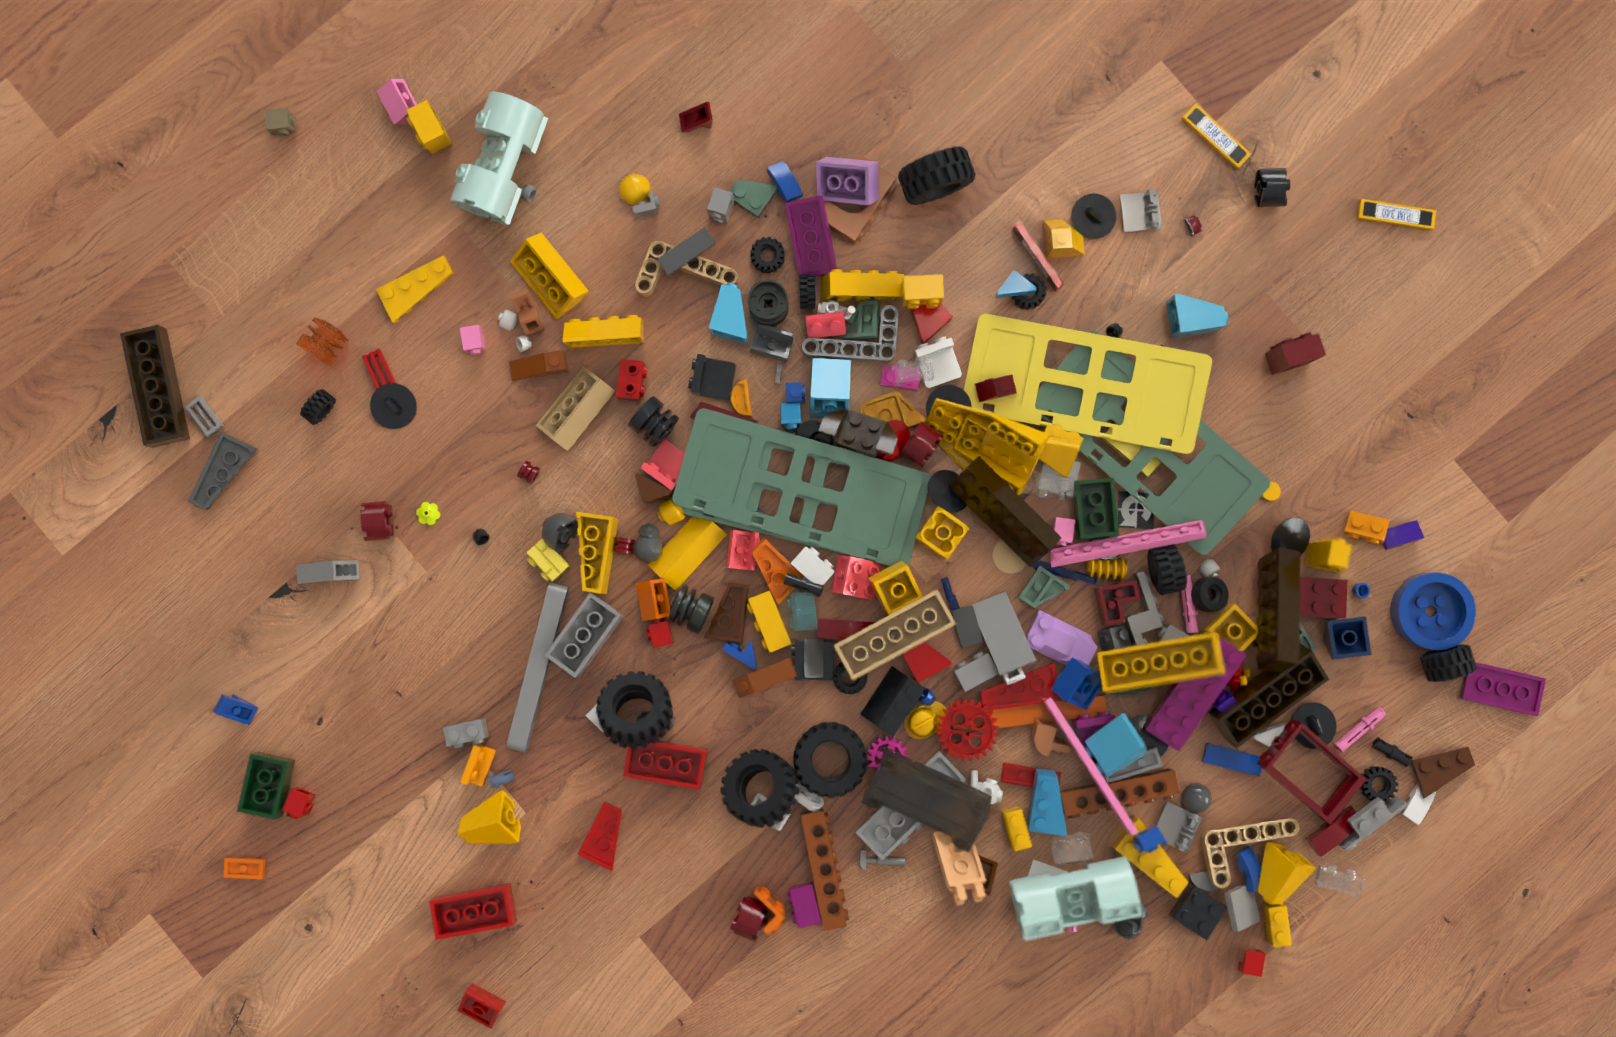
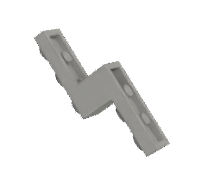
M1144 571L1134 573L1133 575L1135 580H1137L1138 590L1145 610L1124 617L1133 646L1147 644L1146 638L1141 636V633L1162 627L1161 622H1163L1162 613L1160 610L1157 611L1155 605L1157 603L1156 595L1154 592L1151 593L1149 587L1151 585L1150 577Z

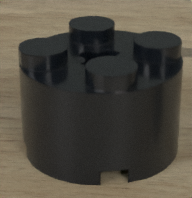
M1263 168L1257 170L1254 180V188H1257V195H1254L1257 207H1282L1287 205L1286 191L1290 190V179H1286V168Z

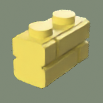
M543 538L526 553L529 556L528 562L534 568L536 566L542 571L540 575L547 582L549 580L555 582L571 567L558 552L547 546Z

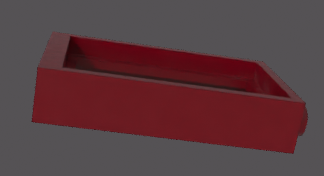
M1292 719L1285 725L1282 733L1272 741V745L1260 756V760L1257 762L1258 766L1321 820L1330 825L1367 780L1309 728L1295 719ZM1298 733L1347 774V777L1322 808L1272 766Z

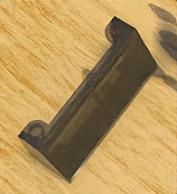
M885 747L864 792L861 803L871 809L880 808L881 805L886 806L951 836L956 848L969 852L989 816L992 796Z

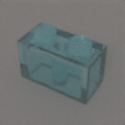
M807 592L790 593L791 597H787L788 609L792 608L793 616H789L790 628H794L795 631L818 629L814 595Z

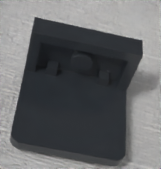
M697 354V359L693 358L692 362L694 376L690 377L688 384L693 395L729 400L736 369L735 363L706 358L705 355Z
M796 640L795 645L791 647V656H795V664L792 665L797 675L794 677V680H831L833 678L834 660L833 642L823 641V677L804 678V641Z

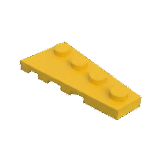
M443 255L377 288L376 291L392 323L395 324L401 316L413 309L414 305L420 300L422 301L427 297L428 293L440 286L454 273L446 257Z

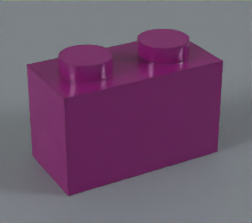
M812 881L790 886L787 898L789 905L793 904L794 912H791L793 923H797L798 928L821 923Z

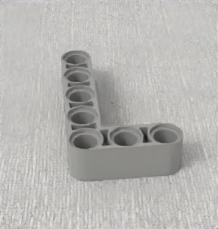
M891 305L882 309L878 343L807 338L802 344V352L809 358H843L851 361L889 363L894 359L896 353L898 310ZM891 311L894 314V318L888 320L884 317V313ZM890 330L893 333V337L887 339L883 336V332ZM811 343L815 345L816 349L813 352H808L805 346ZM827 345H832L835 351L828 354L824 348ZM846 346H850L854 349V352L851 355H846L843 349ZM867 347L871 348L873 354L865 356L862 350ZM889 349L892 355L886 358L882 356L881 351Z

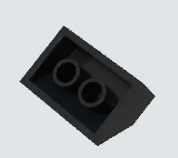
M891 666L860 714L894 737L925 688Z

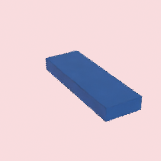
M1206 743L1202 758L1204 763L1260 776L1262 769L1257 765L1260 756Z

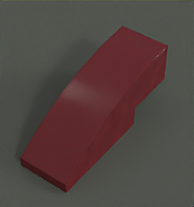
M819 618L817 638L845 640L876 622Z
M1352 805L1341 811L1331 825L1325 822L1319 826V830L1305 838L1316 855L1324 856L1354 831L1347 821L1357 813Z

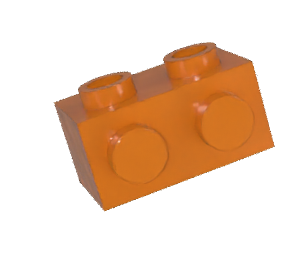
M665 578L636 583L642 621L669 617L670 605Z

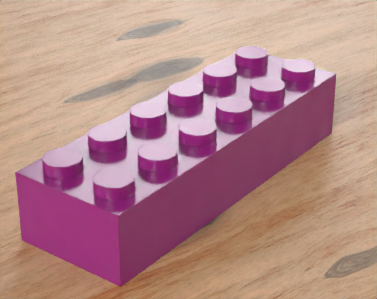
M1221 637L1219 639L1226 675L1173 683L1143 725L1148 732L1178 752L1247 656Z

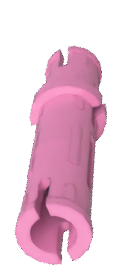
M1187 575L1186 589L1181 591L1184 609L1182 616H1185L1186 633L1199 632L1196 617L1198 611L1195 610L1191 597V575Z
M1377 706L1368 716H1363L1361 721L1335 742L1334 745L1343 753L1367 731L1373 730L1374 726L1386 717L1387 714L1382 708Z

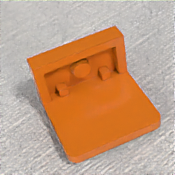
M757 885L754 889V894L773 912L764 922L763 931L767 935L771 932L776 933L782 926V920L785 918V906L780 900H774L770 896L771 892L765 886L760 887Z

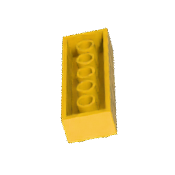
M1215 632L1097 653L1103 691L1108 694L1226 675L1219 635Z

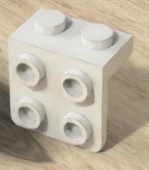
M946 336L936 339V343L928 345V343L917 346L918 349L914 352L927 388L955 380L962 375L953 350L954 343L952 337L949 339Z

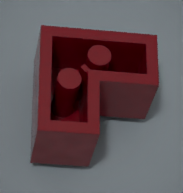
M1137 580L1094 588L1102 626L1125 622L1121 603L1140 599Z

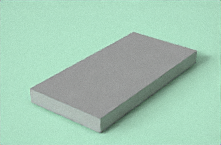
M1006 591L973 604L981 634L1000 676L1036 662Z

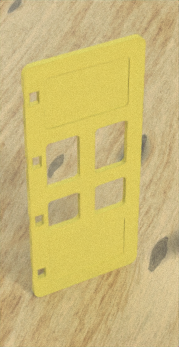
M982 314L978 318L964 391L971 400L972 408L982 410L984 403L995 405L994 411H982L990 412L1009 420L1047 427V424H1057L1065 431H1074L1080 434L1189 454L1195 447L1212 359L1207 354L997 315ZM1055 340L1090 347L1092 353L1087 374L1081 375L1044 367L1048 342ZM1107 351L1130 354L1136 357L1130 383L1103 379L1101 377L1104 357ZM1013 375L1017 394L979 403L976 383L990 378L995 379ZM1044 381L1081 388L1083 396L1078 416L1036 409L1035 404L1039 384ZM1099 392L1127 398L1124 419L1121 425L1093 420L1094 405ZM1042 414L1053 416L1052 423L1041 421ZM1101 426L1113 428L1112 433H1101ZM1161 438L1172 439L1171 446L1160 444Z

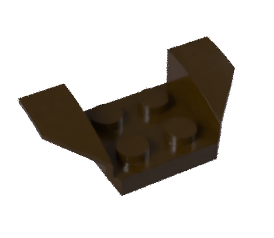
M847 409L825 415L818 430L833 436V442L836 446L872 458L877 456L879 451L892 455L898 441V437L888 421L886 422L852 410L847 411Z

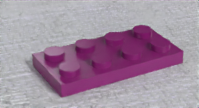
M823 195L784 203L799 277L800 274H815V276L828 274L831 270L837 269Z
M1475 662L1477 669L1473 673L1464 676L1460 699L1533 716L1539 715L1546 682L1545 678Z

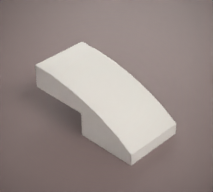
M1417 782L1408 796L1410 799L1407 802V806L1400 813L1415 824L1420 825L1433 802L1436 791L1424 799Z

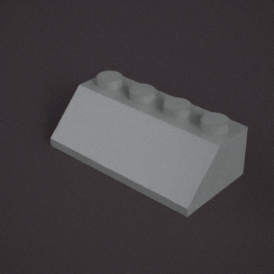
M590 592L544 656L574 678H580L625 615Z

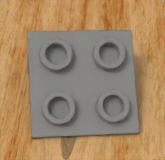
M1149 189L1144 193L1120 195L1124 232L1162 229L1158 191Z
M1166 802L1156 826H1158L1168 845L1187 853L1202 817Z

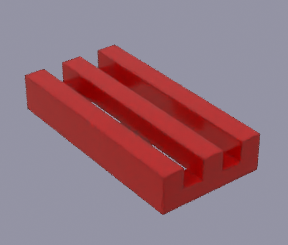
M380 348L370 352L368 355L362 356L376 389L385 384L396 383ZM377 355L379 356L380 361L385 369V372L390 380V382L388 383L375 357ZM370 358H371L372 361H373V364H374V366H375V368H376V370H377V372H378V375H379V377H380V379H381L383 385H380V383H379V380H378V378H377V376H376V374H375V372H374V370H373V367H372V365H371V363H370V361H369Z

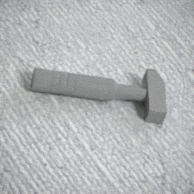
M860 850V865L863 870H866V863L905 866V858L886 857L882 861L879 857L866 858L867 851Z

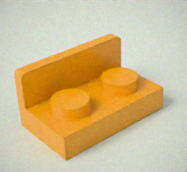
M1350 510L1344 533L1348 534V538L1359 540V537L1367 539L1368 543L1379 545V542L1384 543L1390 520Z
M482 744L474 745L460 782L466 785L473 783L483 786L496 750Z

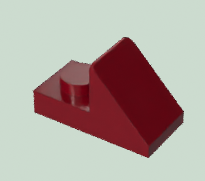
M709 102L702 103L679 114L683 133H689L700 127L709 129L712 127L713 118Z
M1012 374L995 379L990 378L975 384L979 403L1017 394Z

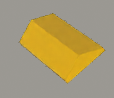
M692 516L663 547L661 556L656 561L650 562L648 566L661 579L665 578V582L676 591L727 534L713 521Z

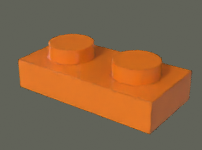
M224 858L223 878L262 880L265 878L266 859Z

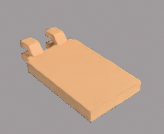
M970 827L933 832L932 838L947 890L949 889L950 892H953L955 904H964V901L967 900L965 893L967 889H972L971 894L974 903L981 902L982 898L985 897L983 884L986 882V878Z

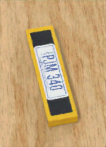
M1196 103L1182 117V120L1236 169L1251 155L1248 150Z
M1360 199L1357 219L1433 230L1437 210Z

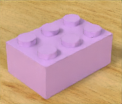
M825 157L816 162L817 196L823 195L824 201L870 205L879 200L877 161Z

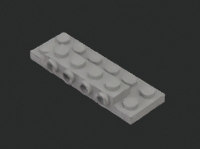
M938 751L867 819L855 833L883 861L899 844L903 846L910 839L909 835L913 831L917 832L924 825L922 822L927 817L929 819L937 813L936 808L940 804L945 805L951 799L950 795L966 778Z

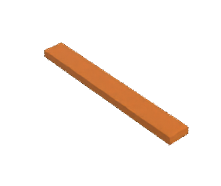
M1104 695L1096 696L1087 710L1065 700L1054 702L1065 720L1078 718V715L1090 714V717L1097 716V712L1106 711ZM1044 703L986 711L994 712L990 717L997 718L993 725H997L999 728L1033 724L1035 718L1055 721ZM961 713L956 714L954 717L955 723H962L964 715ZM976 717L973 721L974 726H982L983 718ZM969 725L966 728L953 726V729L963 730L964 732L981 731L971 729Z

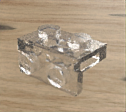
M1080 831L1070 836L1055 835L1054 838H1051L1050 846L1054 866L1093 861L1090 833Z

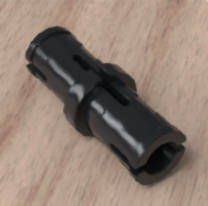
M790 573L786 574L783 582L784 585L799 589V592L811 593L818 597L821 596L824 585L809 581L806 577L801 578Z
M1379 737L1373 741L1372 748L1386 755V758L1393 759L1405 767L1411 764L1413 757L1398 749V746L1391 745Z

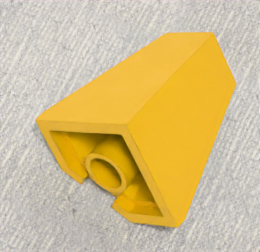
M1065 220L1043 221L1046 258L1085 255L1083 236Z
M503 790L497 792L461 817L458 835L468 844L519 843L521 824L519 819L515 820L512 810L515 808L514 801Z
M1267 842L1265 846L1258 892L1263 896V900L1270 905L1283 904L1316 869L1304 856L1297 852L1293 853L1289 850H1284L1285 846L1277 842Z

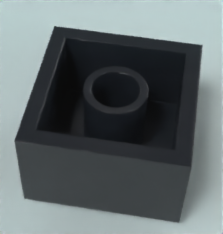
M1189 882L1169 915L1203 939L1208 940L1227 907Z

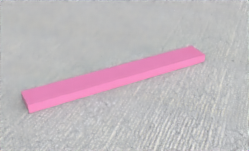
M1198 520L1053 548L1049 552L1051 567L1203 539L1207 538L1203 521Z
M1052 698L1046 699L1043 702L1127 833L1133 836L1138 830Z

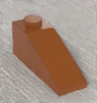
M563 350L509 361L512 381L569 372L567 356Z
M788 658L740 676L732 681L738 697L741 698L794 678L797 675L791 659Z

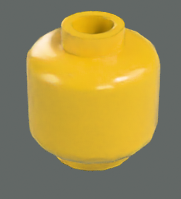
M672 498L659 505L658 517L668 525H673L686 517L682 507L674 504Z

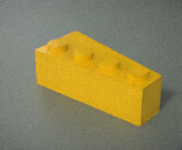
M841 269L831 270L820 280L821 302H827L830 298H836L837 302H845V300H851L852 298H855L856 301L870 300V297L878 301L902 299L901 283L904 274H898L897 271H887L885 274L879 273L878 270H871L868 273H861V270H850L849 273L842 272Z
M576 512L580 544L579 555L581 556L582 591L607 594L619 519L610 516Z
M1338 538L1321 539V541L1315 540V543H1309L1307 546L1303 566L1341 574L1348 567L1352 545L1345 544L1346 540Z
M1134 815L1131 821L1138 832L1132 836L1124 828L1111 846L1177 898L1188 884V881L1159 844L1158 848L1153 852H1137L1133 845L1135 841L1132 837L1145 830L1146 827Z

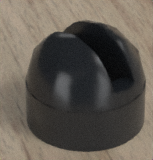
M1118 323L1111 324L1106 328V334L1110 337L1119 338L1123 333V328Z
M476 529L472 536L477 545L487 543L490 538L484 529Z

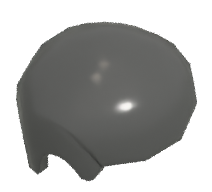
M1201 783L1187 786L1181 795L1183 806L1192 813L1204 812L1209 808L1212 801L1211 792L1207 786Z

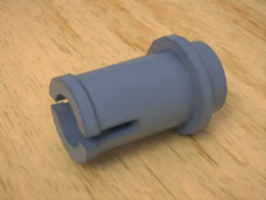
M512 769L496 775L493 773L489 777L492 788H499L500 785L515 781V778H513L514 774Z

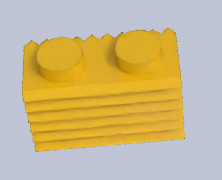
M1017 806L1001 811L1011 849L1015 852L1032 847L1024 814L1022 813L1023 810Z
M1263 904L1264 926H1266L1265 933L1267 934L1266 941L1273 947L1291 946L1287 906L1284 904Z

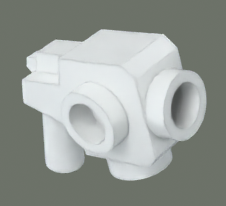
M828 300L818 305L817 314L843 311L844 319L848 321L851 314L855 312V307L839 306L838 302Z
M970 771V786L967 793L971 794L972 797L990 804H996L1001 802L1004 791H1001V788L997 785L998 781L987 778L986 782H978V771Z

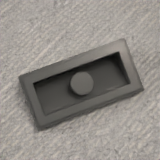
M973 605L952 610L951 614L956 623L955 628L961 648L982 643L983 639Z
M804 639V678L823 677V639Z

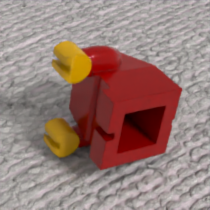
M1242 661L1226 684V686H1231L1232 692L1237 691L1240 684L1247 685V677L1251 676L1250 668L1242 669L1244 661Z

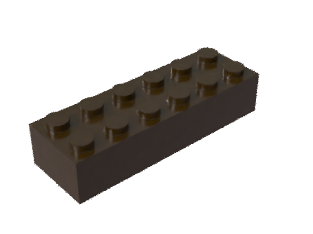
M155 325L120 333L143 446L154 448L189 440L190 437L167 329Z
M980 456L967 466L948 486L1029 567L1049 553L1062 538Z
M1279 547L1259 559V579L1257 582L1259 588V597L1257 599L1258 634L1256 638L1258 643V653L1256 655L1257 669L1274 673H1281L1299 665L1300 552Z
M1300 643L1299 665L1281 673L1262 671L1251 679L1247 685H1243L1231 694L1237 702L1222 713L1216 708H1212L1208 713L1225 740L1237 749L1330 679L1313 651Z

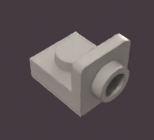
M649 191L651 202L640 201L635 206H632L636 218L658 213L657 207H660L658 195L654 196L653 191Z

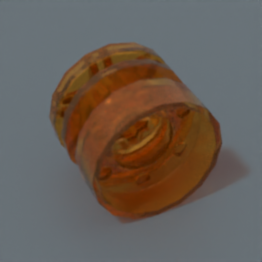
M314 316L312 321L319 325L316 329L309 324L307 327L313 332V335L310 336L302 333L296 344L323 363L331 366L337 358L336 353L331 349L336 347L342 350L344 347L337 343L338 339L344 343H347L349 339L345 337L340 329L328 321Z

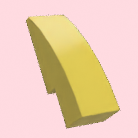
M1109 428L1106 434H1111L1113 428ZM1103 438V441L1118 452L1128 463L1142 450V445ZM1154 457L1140 472L1149 478L1161 462Z

